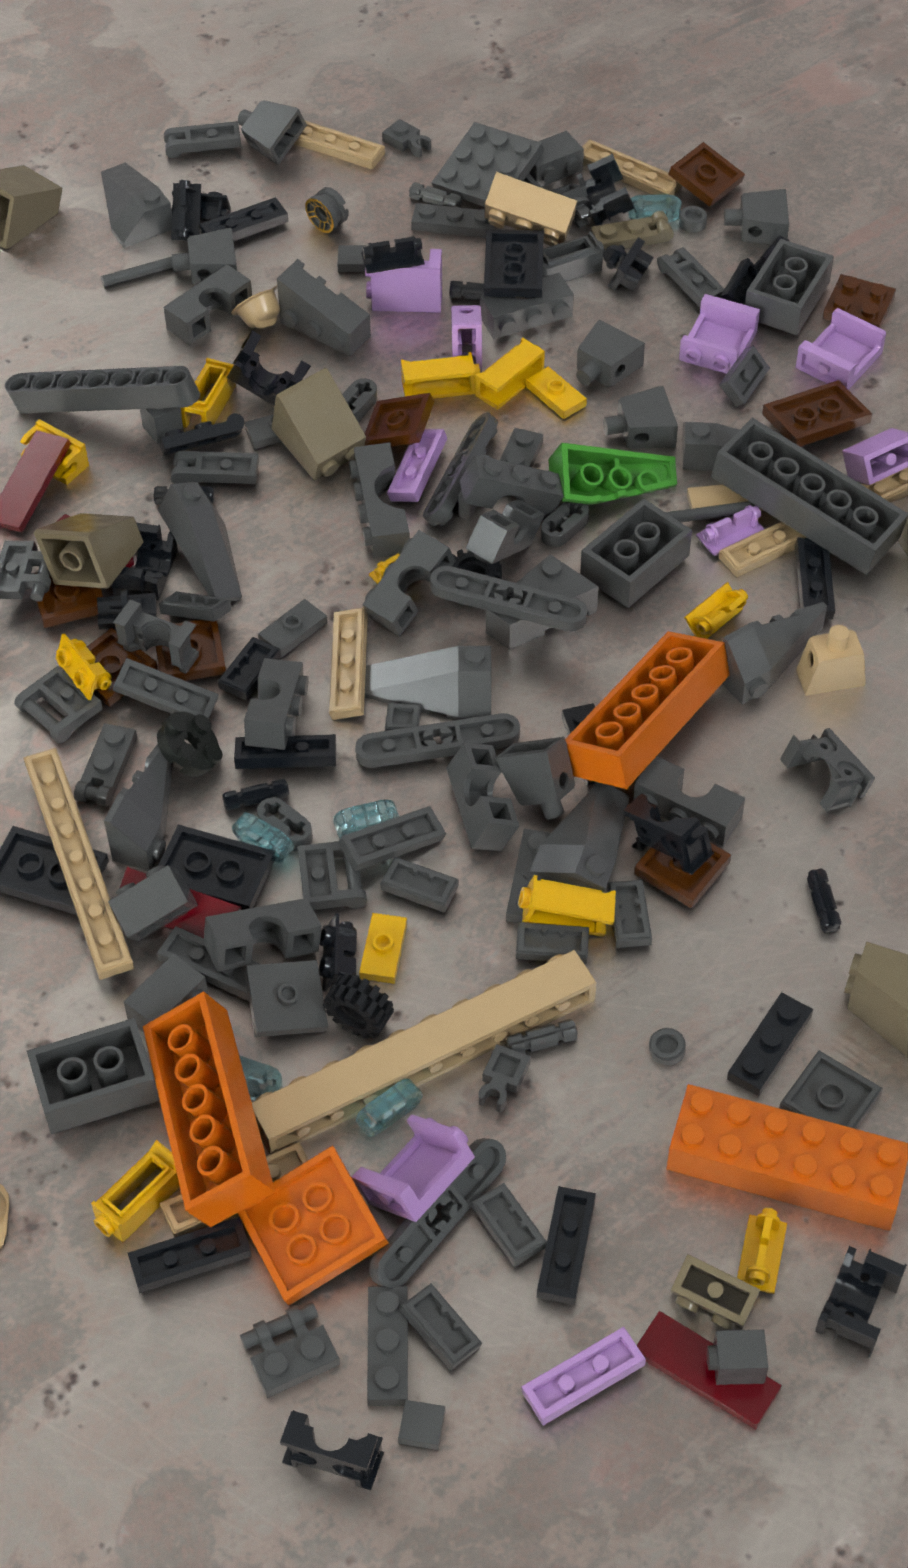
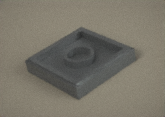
M818 1050L780 1102L779 1108L857 1129L880 1097L883 1088Z

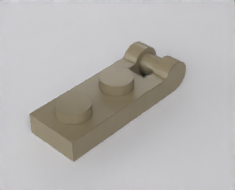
M657 211L651 217L591 227V232L598 241L602 242L605 250L611 245H622L625 249L631 248L638 237L645 241L643 246L668 242L674 236V231L671 225L668 224V218L663 211Z

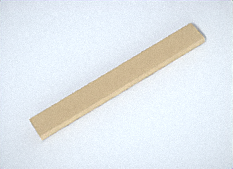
M908 468L871 485L861 483V485L890 503L908 496ZM781 521L719 550V559L738 578L794 551L797 537H807Z
M53 748L23 757L99 980L134 969L118 919L108 903L110 897L57 749Z

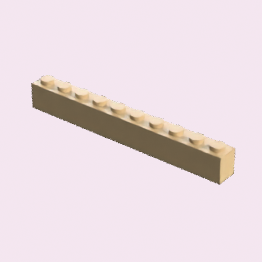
M575 950L564 955H555L547 963L533 970L526 969L510 981L503 984H494L488 987L484 993L472 999L460 1000L452 1008L438 1015H428L415 1026L406 1030H397L390 1034L387 1039L377 1044L365 1045L358 1049L355 1054L341 1061H331L320 1071L307 1077H297L282 1089L260 1095L252 1102L261 1139L269 1154L297 1142L302 1143L494 1050L496 1044L505 1045L506 1038L510 1035L521 1033L522 1036L526 1035L525 1031L542 1027L594 1002L596 981Z

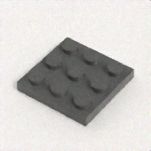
M474 122L431 183L434 188L447 191L448 195L454 193L460 195L463 200L485 207L496 172L524 181L545 150L541 142Z

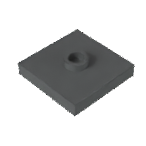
M317 960L246 965L245 977L255 1037L326 1032L328 1022L326 1010L323 1008L324 998Z

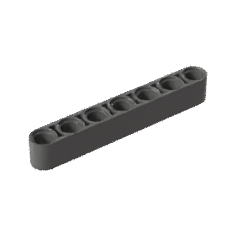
M185 366L28 372L15 374L5 383V389L20 413L183 408L193 405L200 398V392L189 369Z

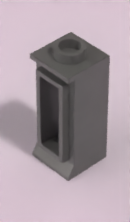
M589 231L587 236L544 248L543 277L560 273L565 281L602 271L603 254L605 251L602 242L598 241L593 233Z

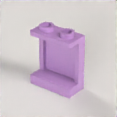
M430 249L429 261L424 260L425 265L367 274L365 269V276L371 277V281H367L366 298L372 299V311L441 313L442 249Z
M705 294L701 300L700 315L689 335H684L681 339L679 360L727 374L744 349L748 348L753 341L758 329L760 309Z
M836 308L832 313L830 325L813 343L804 340L799 346L796 369L827 384L839 380L849 390L883 353L886 331Z
M411 1115L407 1122L414 1132V1137L380 1173L360 1167L352 1178L368 1204L417 1222L475 1156L467 1144V1136L458 1127H448L437 1123L432 1118L424 1119Z

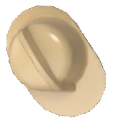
M277 285L245 299L232 310V315H239L250 328L263 329L273 326L280 312L275 290L278 289Z

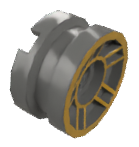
M330 187L321 189L305 203V211L309 220L318 230L324 233H329L336 229L349 216L348 209L345 210L343 206L346 203L343 197Z

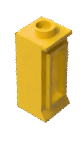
M522 337L519 345L517 344L482 373L475 374V396L493 408L500 409L526 388L527 378L544 369L545 351Z
M468 352L466 356L412 362L401 359V382L404 397L431 393L433 399L475 394V374L480 373V367L478 363H473L471 352Z
M206 358V363L195 380V384L200 392V398L193 405L181 408L183 428L188 427L193 414L201 415L202 422L211 421L212 425L215 424L236 388V383L227 378L234 364ZM213 383L214 386L208 394L207 398L205 399V401H201L204 395L206 394L207 390L209 389L210 385Z
M534 875L528 886L522 887L518 906L523 908L522 922L589 927V935L604 937L606 934V924L613 925L616 891L602 893V890L541 879L539 881L537 880V875Z
M156 1140L150 1150L96 1202L93 1201L91 1203L95 1215L93 1222L105 1236L110 1237L113 1234L124 1243L160 1207V1202L167 1200L180 1188L172 1152ZM161 1168L163 1170L122 1211L117 1208L156 1169Z

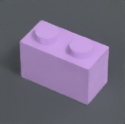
M890 428L842 450L847 476L857 482L871 485L908 468V432Z

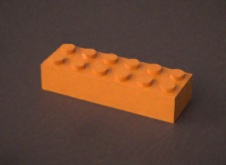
M667 631L565 739L573 776L627 789L730 676L725 642Z
M203 991L144 1025L143 1030L185 1211L209 1227H213L275 1192L228 1011Z
M688 1084L670 1144L666 1170L890 1231L897 1211L908 1162V1143Z

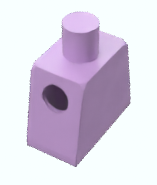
M452 306V357L468 355V352H462V345H471L473 363L479 364L480 373H482L481 306Z

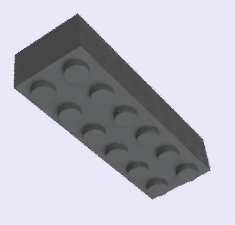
M753 417L717 453L711 475L713 479L866 575L898 541L908 518L907 512Z

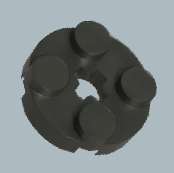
M183 711L174 712L161 723L162 727L157 732V742L160 751L170 764L175 761L179 766L183 767L180 772L185 775L202 776L222 759L223 753L215 734L211 730V722L203 714L195 716Z

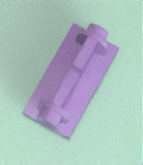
M748 505L744 510L733 514L732 518L727 517L716 523L707 524L706 529L697 533L696 537L715 556L719 554V550L764 530L758 522V518L761 517V511L757 506L752 507Z

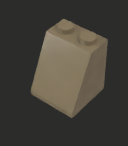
M25 165L0 169V246L5 249L11 248L57 215L63 188Z
M326 367L276 395L271 429L314 481L323 476H331L340 466L349 462V460H354V447L365 445L366 435Z
M80 513L38 528L34 532L55 585L108 589L143 543L134 516Z
M866 942L862 955L855 953L849 970L850 975L844 993L850 995L847 1009L908 1058V954Z

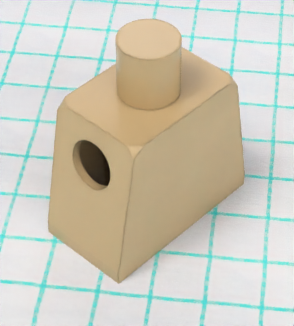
M835 625L830 628L828 634L809 638L796 668L805 696L865 686V658L855 631L848 630L843 625Z

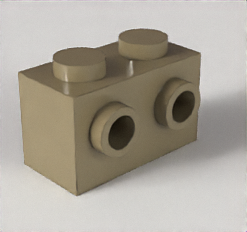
M687 1254L671 1288V1294L677 1296L675 1304L695 1314L698 1308H701L713 1314L711 1322L727 1330H733L735 1326L743 1329L760 1292V1289Z

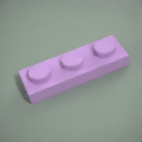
M425 429L420 443L408 446L387 491L390 501H419L447 440L444 429Z
M622 1327L521 1386L522 1393L541 1424L545 1425L645 1366L646 1359L627 1330Z

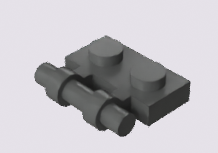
M5 541L0 554V599H23L25 590L32 589L31 599L42 601L44 594L50 589L51 579L41 551H38L35 541ZM33 566H39L37 574H31Z
M313 1302L300 1308L297 1305L285 1310V1315L267 1323L264 1320L253 1324L252 1330L240 1335L245 1350L260 1344L263 1350L262 1353L251 1357L250 1360L267 1398L340 1365L339 1356L324 1325L308 1331L305 1325L306 1322L318 1317ZM293 1329L295 1338L277 1346L275 1345L273 1337Z

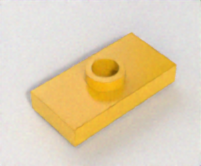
M549 366L526 379V388L563 419L586 407L587 398Z
M372 913L359 970L360 979L364 980L365 978L370 981L395 984L407 929V917Z

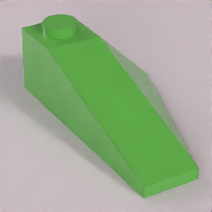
M561 443L548 459L549 471L558 473L560 476L564 495L562 498L563 502L593 505L668 489L677 485L676 460L674 456Z

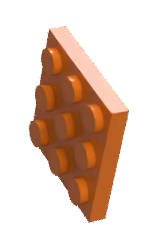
M333 1145L274 1181V1193L238 1212L275 1285L288 1306L389 1244Z

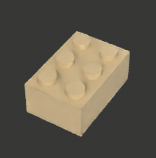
M496 172L485 202V218L489 219L488 223L499 228H504L506 225L515 230H544L543 243L554 246L566 241L575 216L577 200Z

